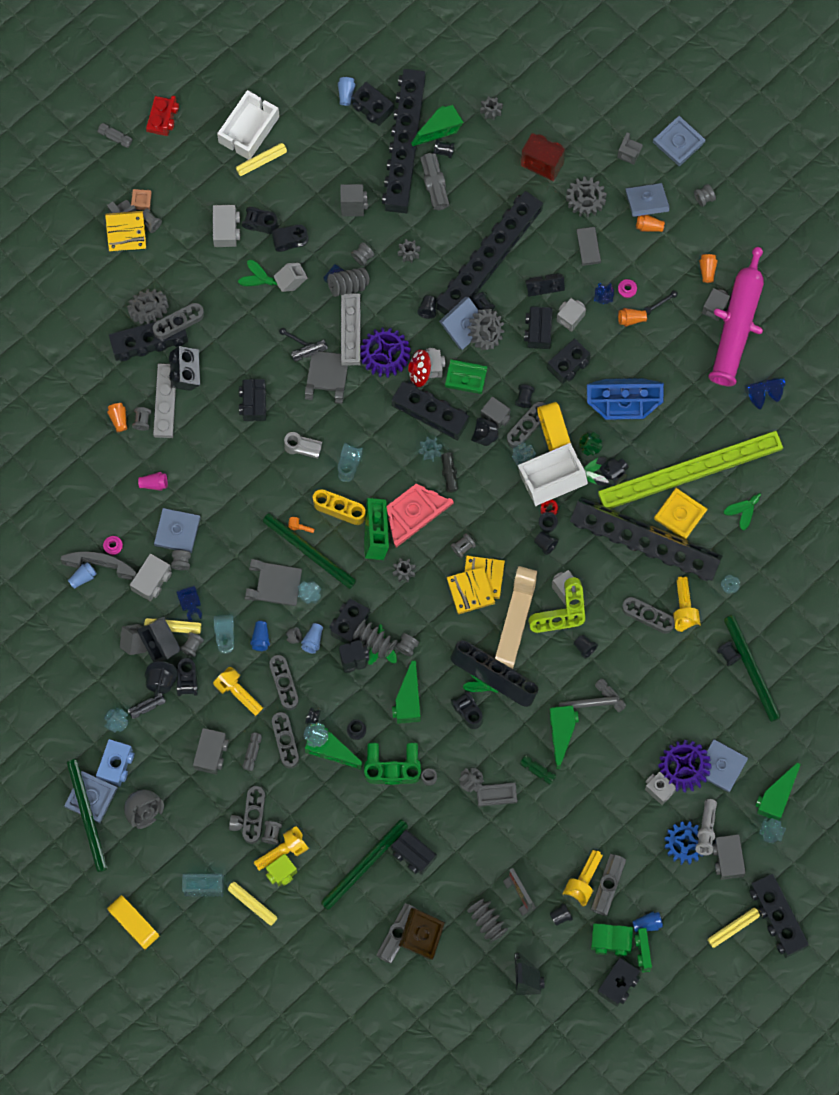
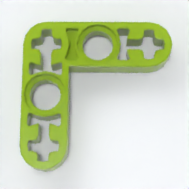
M571 577L564 582L566 609L535 613L530 616L528 622L533 632L539 633L577 627L585 622L583 588L578 578ZM572 586H575V592L572 593ZM574 599L579 600V603L575 605L570 604ZM556 617L562 618L559 622H552Z

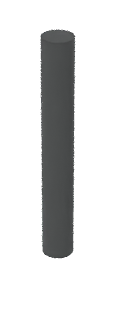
M618 697L559 702V707L573 706L575 709L618 704Z

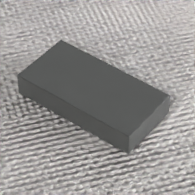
M595 227L577 229L576 233L582 266L600 264L601 259Z
M506 783L482 786L477 791L478 807L517 803L516 784Z

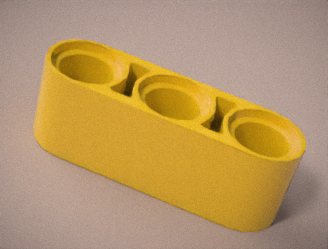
M553 402L539 406L537 408L538 417L549 452L569 444L570 439L558 403Z
M322 489L317 490L313 494V504L318 511L354 525H360L365 521L366 512L362 504ZM321 497L327 500L325 503L322 504L317 502V500ZM337 504L344 506L342 510H336L334 507ZM355 511H360L362 515L360 517H354L352 513Z
M122 895L107 908L144 950L160 937Z

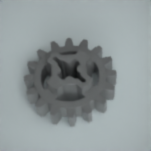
M583 177V181L577 178L576 184L571 183V189H567L566 201L569 202L568 208L573 207V213L579 211L580 217L583 213H586L587 217H589L591 212L593 215H596L597 210L602 211V205L606 203V193L603 192L605 187H599L600 181L594 183L592 177L589 181L586 180V177ZM574 194H576V197L578 198L577 201H575Z
M147 289L146 293L140 291L139 296L133 295L134 300H129L130 305L127 308L130 318H133L134 322L139 321L140 324H143L144 321L149 324L152 320L157 322L156 318H163L162 313H167L166 308L169 307L166 295H163L162 291L157 293L156 289L152 292Z
M481 309L478 310V313H473L474 319H469L472 324L467 326L471 330L468 336H472L470 342L476 343V348H481V350L494 349V346L499 345L498 340L503 339L500 334L504 333V330L501 329L504 323L499 322L501 316H496V311Z

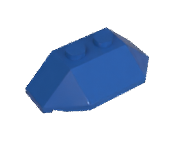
M603 379L587 384V403L605 419H644L663 403V383L647 379Z

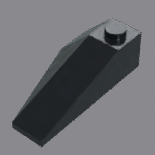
M515 952L516 995L541 994V989H545L544 977H540V971L523 955Z

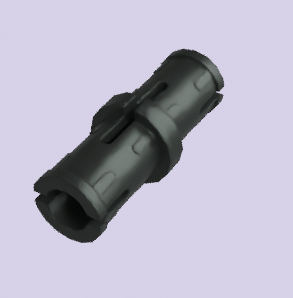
M453 453L441 454L442 476L445 479L446 492H456L459 489Z

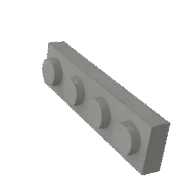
M360 294L341 295L342 366L360 365Z
M158 364L154 419L155 438H173L176 388H171V381L169 379L170 364Z

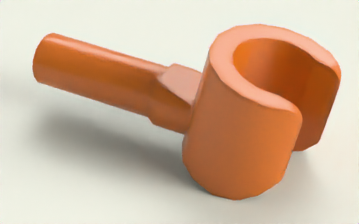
M290 517L289 528L291 530L300 529L314 533L315 529L299 524V518Z

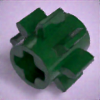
M595 432L583 434L579 440L581 452L587 456L598 454L602 449V440L599 439L600 435Z

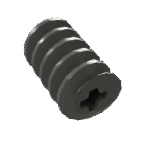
M360 267L358 269L329 274L327 282L331 294L337 297L339 294L345 295V293H356L358 290L364 291L365 286L369 284L370 278L366 269Z
M364 620L356 629L353 639L355 641L360 639L362 645L366 644L368 650L372 648V653H378L380 659L386 658L393 651L397 640L391 643L390 635L383 638L385 631L378 634L379 627H375L372 630V622L365 625L366 620Z
M484 899L468 908L467 912L473 913L471 916L472 920L478 919L475 924L478 927L482 926L480 932L486 933L484 939H491L488 943L490 944L502 937L508 928L501 929L504 921L497 922L496 920L500 915H492L495 907L488 909L491 901L484 902Z

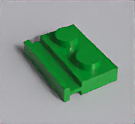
M450 359L445 387L482 394L487 366Z
M641 928L638 929L637 935H634L635 946L639 947V954L637 955L638 966H641L642 973L651 971L652 965L647 929Z

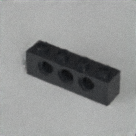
M176 317L173 323L177 326L182 325L183 319ZM156 322L108 335L115 360L123 362L129 360L130 357L146 356L149 352L153 351L161 352L171 346H183L188 342L186 330L184 329L166 339H158L153 332V325ZM167 322V323H168V327L170 326V330L173 329V328L171 327L170 322ZM161 326L159 327V331L164 333L165 328H162ZM148 337H152L153 341L147 343L145 342V339ZM130 342L136 343L133 347L126 346Z
M402 381L392 398V406L457 441L469 423V416L464 410L451 407L445 400L439 401L430 392H422L416 385L410 382L405 383ZM412 398L420 400L416 404L410 402ZM428 407H434L436 410L434 412H428L426 409ZM449 415L453 419L450 421H445L443 417Z
M771 874L750 885L751 890H749L750 896L753 901H757L760 916L762 919L765 918L769 924L767 926L768 932L771 937L775 936L778 942L776 947L780 955L784 954L785 958L806 949L809 944L774 875ZM766 894L771 895L774 900L773 903H766L763 896ZM778 912L782 915L783 919L775 921L772 914ZM788 930L792 937L785 939L782 937L781 932Z

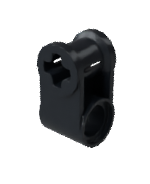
M255 207L246 208V218L241 224L243 228L271 234L273 230L279 228L277 216L273 212L260 210ZM274 221L273 224L266 225V222Z
M300 224L278 228L271 233L277 252L303 247L309 241L306 227Z
M184 658L178 663V696L182 694L198 695L196 666L190 658ZM189 664L192 666V670L187 673L183 672V666Z
M467 690L464 692V695L450 701L468 728L478 729L482 725V712ZM476 715L479 717V720L472 722L469 720V717Z

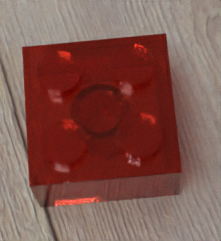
M532 133L522 150L521 166L554 182L564 164L565 148L557 142L552 143L548 141L543 135Z

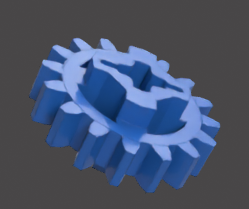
M681 822L680 827L675 824L673 825L674 831L668 830L667 834L670 837H665L664 841L669 844H666L664 848L670 849L667 855H673L674 862L679 859L680 865H683L684 861L691 865L692 859L698 862V855L704 856L697 852L687 856V853L691 850L695 851L698 844V825L693 828L691 827V822L687 826ZM684 831V834L675 837L677 833ZM693 833L698 840H695L691 834ZM684 839L688 840L687 847H684V843H682ZM673 846H675V847L678 848V850L680 851V854H679L678 852H676V850L674 849Z

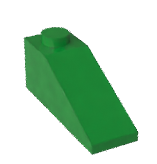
M453 105L441 106L417 133L411 144L416 146L455 134L464 122Z
M367 498L364 534L365 558L384 560L389 549L386 500Z
M416 661L411 662L397 695L396 706H392L393 718H397V724L421 722Z
M573 706L550 708L549 711L556 769L561 768L575 730V723H579L578 712L574 711Z
M321 726L311 728L305 746V753L360 770L362 769V761L331 732H328L327 728Z
M796 763L765 791L763 797H758L755 807H758L757 814L778 822L780 821L801 764Z

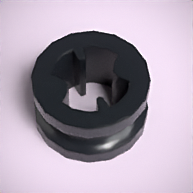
M311 707L305 724L311 723L315 727L321 711H314V708Z

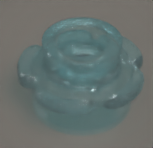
M732 575L725 576V579L721 581V587L726 593H735L740 588L739 579Z

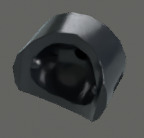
M477 418L471 440L484 446L495 442L499 436L496 424L484 418Z
M610 458L601 465L600 471L606 479L613 480L615 485H618L627 478L625 471L629 466L622 458L618 461Z

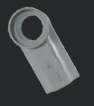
M290 432L285 436L284 449L287 453H298L318 459L322 446L321 441L301 437L296 432ZM294 440L297 442V445L290 446L288 442Z

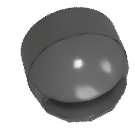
M298 627L291 628L286 632V636H288L286 640L289 643L295 644L302 641V634Z
M430 768L425 769L421 774L422 782L427 786L434 785L437 781L436 771Z
M231 815L229 830L239 831L242 829L243 819L240 816Z

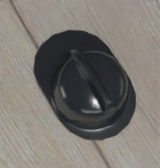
M157 661L150 663L145 672L146 688L154 692V697H157L158 694L168 693L176 681L178 670L167 662Z

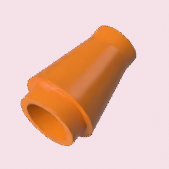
M642 215L637 218L636 229H640V232H663L665 222L649 215Z
M701 255L699 260L702 282L704 283L714 282L718 262L715 255Z
M623 308V310L618 312V322L620 325H624V327L646 322L647 320L645 310Z
M116 403L108 406L109 411L107 413L116 431L122 432L127 430L126 409L123 407V404Z

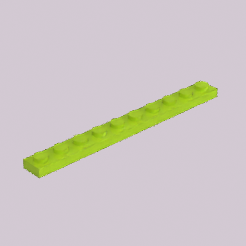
M777 431L609 487L598 491V495L602 505L611 509L781 451L783 446Z

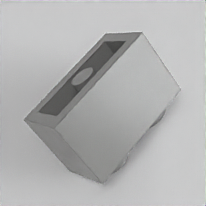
M213 205L214 247H237V240H240V229H237L236 223H240V212H236L235 205Z
M150 554L131 582V590L151 602L153 598H157L162 589L160 587L163 582H167L171 577L170 565Z

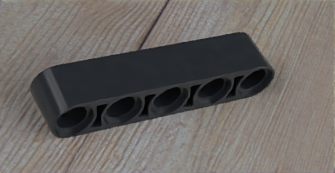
M463 640L457 642L450 657L452 663L524 707L532 705L539 690L534 682L471 643Z

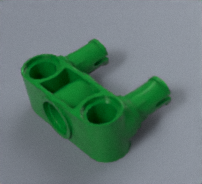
M367 744V761L364 764L366 781L371 784L387 785L417 783L421 778L418 744H407L406 761L381 762L379 761V744ZM371 769H375L378 771V775L370 777L368 772ZM410 769H414L418 774L415 777H409L407 772Z

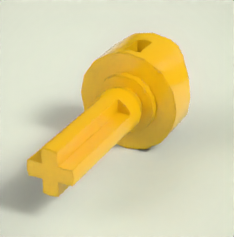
M678 577L677 588L680 609L673 613L675 629L683 632L691 626H701L698 609L691 608L688 577Z
M228 667L213 682L214 686L222 694L230 690L256 716L263 707L237 683V679L241 675L234 668Z
M297 826L283 834L284 843L254 861L259 871L273 863L283 854H288L291 851L295 856H299L309 849L302 840L303 834Z
M592 850L578 880L569 879L562 893L577 899L581 906L587 905L593 893L592 888L588 884L603 856L599 851Z

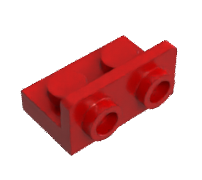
M155 96L146 127L147 132L168 136L169 131L173 130V116L177 114L179 109L176 96H172L171 99Z

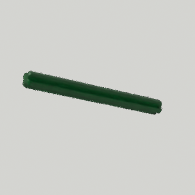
M268 513L263 518V523L347 588L351 589L355 585L356 580L274 516Z
M734 615L727 616L724 622L739 654L742 656L741 659L770 721H776L780 718V714Z
M72 759L67 761L70 777L96 870L103 872L107 870L103 850L78 761Z
M402 819L399 820L321 901L325 909L329 910L408 828L407 823Z

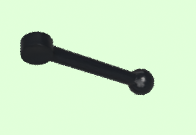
M672 291L669 296L651 307H645L644 310L647 315H650L653 309L671 298H676L678 293Z
M285 328L279 330L281 335H286L304 346L312 344L306 343L290 334Z

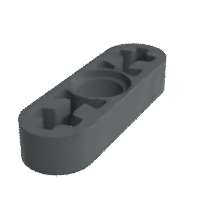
M193 303L157 321L153 325L155 337L166 339L201 321L204 317L202 306L198 303ZM192 310L198 311L199 315L195 316L192 314ZM185 313H187V317L189 316V321H187ZM176 317H181L184 319L182 325L177 326L173 323V320ZM167 322H170L171 327H172L173 329L170 330V326L168 327V323H167ZM159 327L165 328V332L159 331Z
M535 403L507 435V443L511 448L521 447L541 425L539 417L537 416L536 420L533 417L537 413L536 409L539 406L546 405L545 403ZM525 421H530L533 423V427L526 430L522 424ZM518 429H520L522 434L519 436V442H512V436L516 437L519 434Z
M633 597L627 598L623 602L622 610L625 615L664 634L670 633L674 629V618L671 615ZM631 603H634V608L638 610L640 609V607H643L640 612V616L637 615L638 611L635 609L629 611L627 605H631ZM651 611L654 614V618L646 620L643 617V613ZM657 615H659L660 621H658L657 624H654L657 619ZM668 620L670 626L663 628L662 622Z
M276 655L270 660V669L283 708L294 710L298 706L299 700L286 659L281 655ZM279 660L280 663H284L281 665L283 673L279 674L278 668L273 667L276 665L275 661ZM281 678H287L290 681V684L285 688L280 687L278 683ZM289 691L291 699L295 698L292 705H289L288 702L285 703L287 701L286 693L281 694V692Z
M282 712L276 713L272 717V726L281 761L286 768H294L299 763V756L289 717ZM282 717V720H286V722H283L284 729H289V731L280 732V725L275 724L278 722V718ZM287 735L291 738V742L288 745H282L280 738ZM290 749L291 756L296 757L293 759V763L285 761L287 759L286 750Z
M253 786L247 792L242 834L244 840L250 844L258 842L261 837L265 792L259 786ZM255 791L262 795L257 799V805H261V807L254 805V798L251 794H255ZM257 810L260 813L259 818L251 820L248 817L249 812ZM247 823L254 825V833L257 836H253V839H249V835H246L251 830V825H247Z

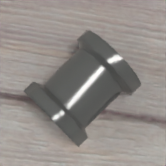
M149 209L143 210L144 225L149 228L150 233H154L160 227L162 220L154 217Z
M144 407L135 408V423L132 424V428L141 431L149 430L148 418L151 410Z
M466 533L463 534L462 539L450 545L459 558H462L463 554L469 549L476 547L472 538Z
M189 632L186 643L180 649L183 653L195 657V652L200 643L204 642V639L195 633Z
M265 821L266 829L261 841L267 844L278 845L279 841L277 839L282 824Z

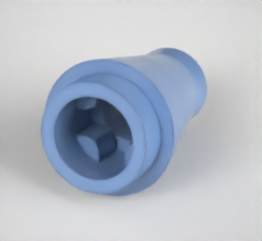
M342 77L338 82L340 105L349 106L351 104V96L356 85L353 78Z
M87 562L77 569L72 577L68 579V582L75 589L94 579L97 572Z
M312 624L310 630L301 641V648L304 651L314 654L319 650L323 630L321 625Z

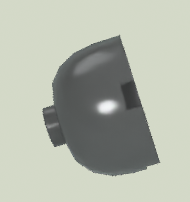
M146 789L131 793L124 805L127 821L132 827L136 826L138 829L148 827L156 821L154 817L158 812L161 815L164 809V803L161 798L153 791Z

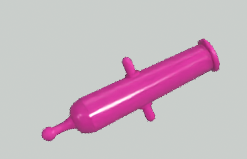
M755 247L752 250L753 257L750 266L741 269L737 274L727 312L720 309L714 310V315L723 319L724 326L713 370L708 375V378L722 386H734L737 383L735 376L749 332L751 331L756 334H762L763 332L761 327L754 325L752 322L764 285L763 275L758 271L759 258L763 254V250L760 247Z

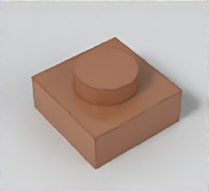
M133 189L131 206L134 205L137 210H150L152 191Z

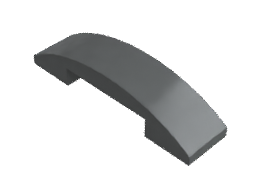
M75 552L61 556L62 565L79 568L83 562H89L90 564L117 569L119 578L133 581L137 575L124 562L102 553Z

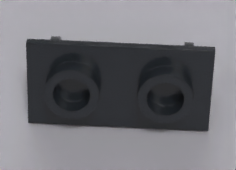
M559 273L545 275L544 280H542V276L530 277L529 280H525L528 297L565 291L564 276Z

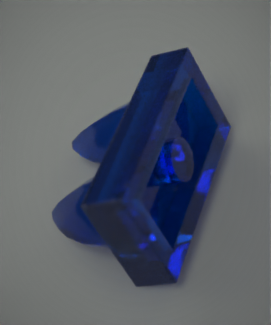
M782 377L744 385L745 392L749 394L750 400L759 410L762 409L765 402V390H767L769 396L774 401L779 402L783 395V386H786L785 379Z

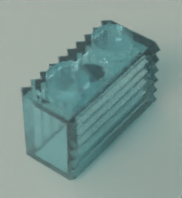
M183 874L182 892L185 897H222L224 895L223 874Z

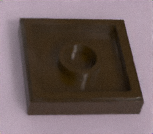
M411 908L399 946L424 958L433 960L445 922L415 908Z

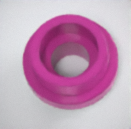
M623 280L618 286V292L622 297L631 298L636 294L637 286L632 280ZM625 286H630L631 289H630V290H625L624 287H625Z
M110 536L104 541L103 547L107 554L116 555L121 552L123 544L120 538ZM114 542L116 543V546L114 548H111L109 546L110 543Z

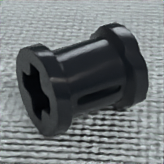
M436 139L433 154L448 156V158L452 159L455 142L450 144Z
M484 292L477 294L471 300L479 310L491 309L493 311L495 305L487 300Z
M521 384L518 386L519 395L518 399L515 400V405L521 408H531L532 404L530 401L535 388Z
M731 641L725 643L716 651L726 660L727 667L735 664L742 658L731 646Z

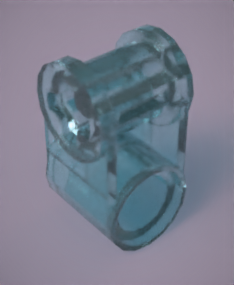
M344 443L338 463V477L340 480L349 482L354 478L362 458V447L358 449L348 446V443ZM349 468L351 471L343 473L342 469Z
M233 615L214 616V630L218 650L222 653H230L234 649ZM224 640H227V645H223Z

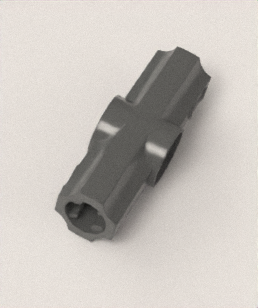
M428 153L420 157L426 190L430 194L433 209L443 210L449 206L444 176L440 172L436 154Z
M610 854L591 911L607 916L626 863V859ZM605 881H611L614 884V887L612 889H606L603 886V883Z
M404 904L376 955L387 963L392 964L400 949L399 943L401 938H395L393 931L396 929L404 931L410 909L415 908L410 904Z

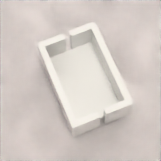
M247 90L217 133L219 143L232 151L235 148L236 153L248 160L251 159L278 120V107L264 100L262 110L261 98Z
M571 443L518 465L521 479L535 506L588 484L585 470L577 458Z

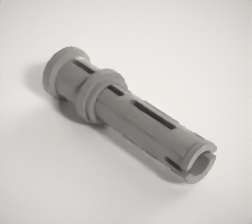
M707 799L704 802L702 826L697 834L699 841L695 850L701 855L713 853L712 841L715 839L713 826L717 802L712 799Z

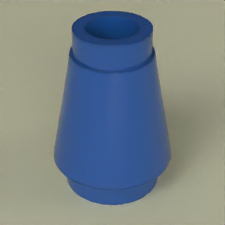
M257 621L255 623L250 643L253 650L265 651L270 645L267 623L264 621Z
M653 911L634 920L633 926L635 932L641 928H646L647 931H658L659 928L663 927L660 913H654Z

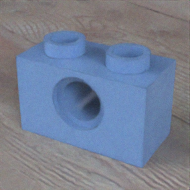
M109 739L96 777L120 787L121 783L127 779L128 771L126 769L128 763L131 764L134 758L132 747ZM114 760L121 761L119 767L114 768L111 766Z

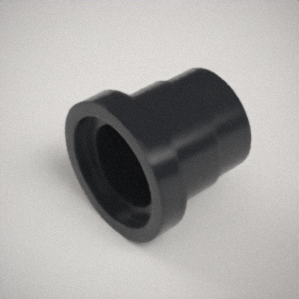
M424 296L421 306L417 310L418 315L426 319L434 318L436 316V299L432 296Z
M551 512L543 513L539 518V526L545 533H551L558 525L556 515ZM550 521L553 523V526L545 527L543 523Z
M542 531L536 536L534 543L542 549L545 555H548L555 549L558 540Z
M584 634L580 635L574 642V646L581 652V656L584 659L591 656L598 647L595 642H592Z
M352 720L347 726V734L353 740H360L366 734V726L360 720ZM357 724L362 729L359 732H353L351 727Z
M562 903L560 907L550 912V916L556 926L568 920H573L565 903Z

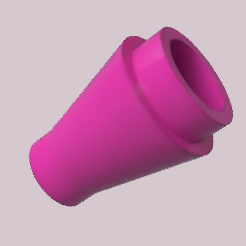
M158 472L139 477V488L160 491L166 489L168 486L166 473Z

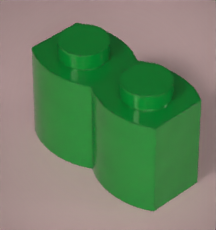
M593 924L591 950H595L596 954L606 955L607 952H615L616 956H627V953H631L633 927Z

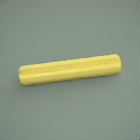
M280 143L236 166V171L242 176L285 154L287 149L283 143Z
M146 618L144 626L156 619ZM166 620L171 632L201 633V623Z
M232 882L229 885L228 891L266 923L272 926L276 922L277 916L236 882Z
M752 908L709 937V944L715 948L758 919L760 913L756 908Z

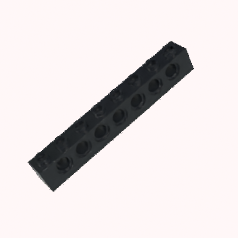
M403 69V76L399 75L398 81L401 91L397 92L396 103H399L398 109L394 110L396 126L392 125L391 132L394 142H390L389 153L392 154V157L387 161L389 176H385L384 187H387V193H383L382 204L385 205V211L407 214L416 146H412L411 143L419 131L425 71ZM407 89H414L415 91H413V92H407L406 90H407ZM406 105L412 106L411 109H405L404 107ZM408 122L410 125L403 126L402 123ZM401 139L408 140L406 143L400 142ZM405 156L406 158L403 160H399L397 157ZM398 172L404 174L401 177L395 176V174ZM398 189L401 192L399 194H395L392 191Z
M524 191L522 195L519 194L515 198L513 207L511 209L508 208L504 212L502 221L500 223L497 222L493 226L491 235L489 237L486 236L482 240L480 249L478 251L475 250L471 254L469 263L467 265L464 264L460 268L457 278H453L449 282L446 292H442L436 300L438 311L447 315L463 298L469 297L472 300L542 212L543 202L527 191ZM524 211L526 214L518 215L517 212ZM513 225L515 226V228L508 229L506 228V226ZM496 239H502V240H504V242H503V243H497V242H495V240H496ZM485 253H492L493 256H492V257H486V256H484V254H485ZM474 267H481L482 270H481V271H475V270H473V268H474ZM470 281L471 284L466 286L463 285L462 282ZM452 295H459L460 298L457 299V300H454V299L451 298V296H452Z
M583 497L578 500L570 520L577 528L589 529L596 536L603 535L608 537L613 543L625 544L632 551L639 550L644 552L645 556L655 559L656 557L666 565L680 567L681 571L685 573L692 572L698 575V578L705 581L713 580L723 555ZM588 515H594L597 521H590ZM606 522L613 523L615 529H609L606 526ZM625 529H628L632 532L631 537H628L624 534ZM641 537L649 538L650 543H643ZM659 545H666L668 551L660 550ZM677 552H683L686 558H679ZM700 559L703 561L704 565L698 566L695 564L694 560Z

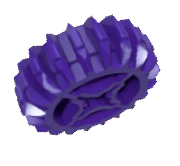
M382 327L381 332L378 333L375 329L373 331L374 335L368 333V339H363L364 345L360 346L362 351L360 358H363L361 360L362 364L366 365L367 371L372 369L371 374L373 375L378 372L379 377H382V374L386 373L388 378L389 373L392 372L396 376V370L402 372V366L408 365L406 360L410 359L408 354L410 353V348L407 347L409 342L407 340L404 341V335L398 336L399 331L397 330L392 333V329L389 328L388 332H384ZM385 341H390V342H393V343L387 344V343H385ZM377 343L378 349L370 355L371 348ZM382 348L386 353L388 352V357L384 353L382 354ZM401 351L398 359L393 362L392 356L396 352ZM383 361L386 364H379L377 362Z
M684 740L683 745H680V742L677 741L676 747L670 744V751H663L665 756H660V761L663 763L658 765L664 778L669 780L668 784L672 783L675 785V791L677 792L682 787L685 793L687 788L694 791L693 786L695 785L701 788L700 782H707L705 776H710L709 769L712 768V765L709 763L711 758L707 756V750H702V745L700 744L696 746L694 741L689 745L687 740ZM686 753H687V755L684 756V757H680V756H679V755H681V754H686ZM697 757L701 762L698 771L693 766ZM672 761L677 766L674 775L670 773ZM685 776H691V778L683 779Z

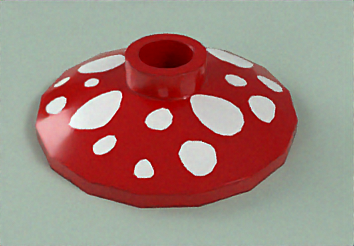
M425 350L416 351L408 366L411 383L417 387L425 385L430 375L431 362L429 354Z

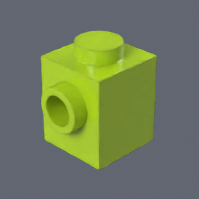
M283 854L266 867L268 872L266 877L271 884L276 883L278 887L282 884L285 886L293 880L292 876L297 873L296 867L286 854Z

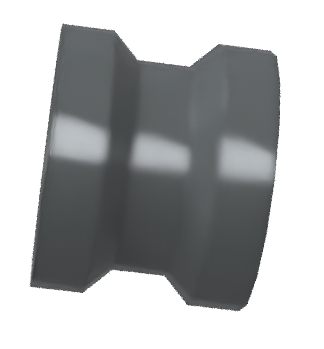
M709 184L704 185L702 189L694 190V196L701 207L705 206L709 201L713 202L716 200L715 193Z
M362 242L357 250L351 252V255L356 262L364 266L369 258L374 257V252Z
M183 550L173 551L171 568L175 570H189L190 564L188 561L191 558V553Z
M403 633L400 643H397L395 648L404 655L412 657L413 649L418 647L419 642L412 636Z

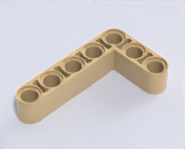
M518 566L514 591L495 659L511 669L514 668L537 580L536 570Z

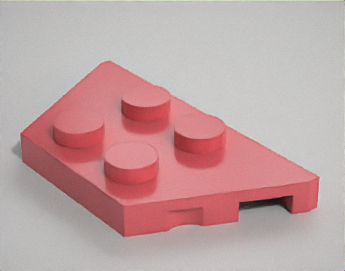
M418 484L412 486L387 505V514L394 546L397 548L453 505L454 501L450 498H444L432 490H426L425 487Z

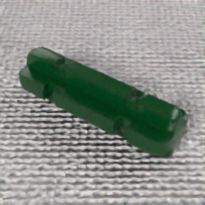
M525 755L520 761L521 766L525 769L529 768L528 771L540 779L543 778L546 783L552 784L555 780L556 775L551 771L547 772L548 769L536 761L533 762L529 756Z

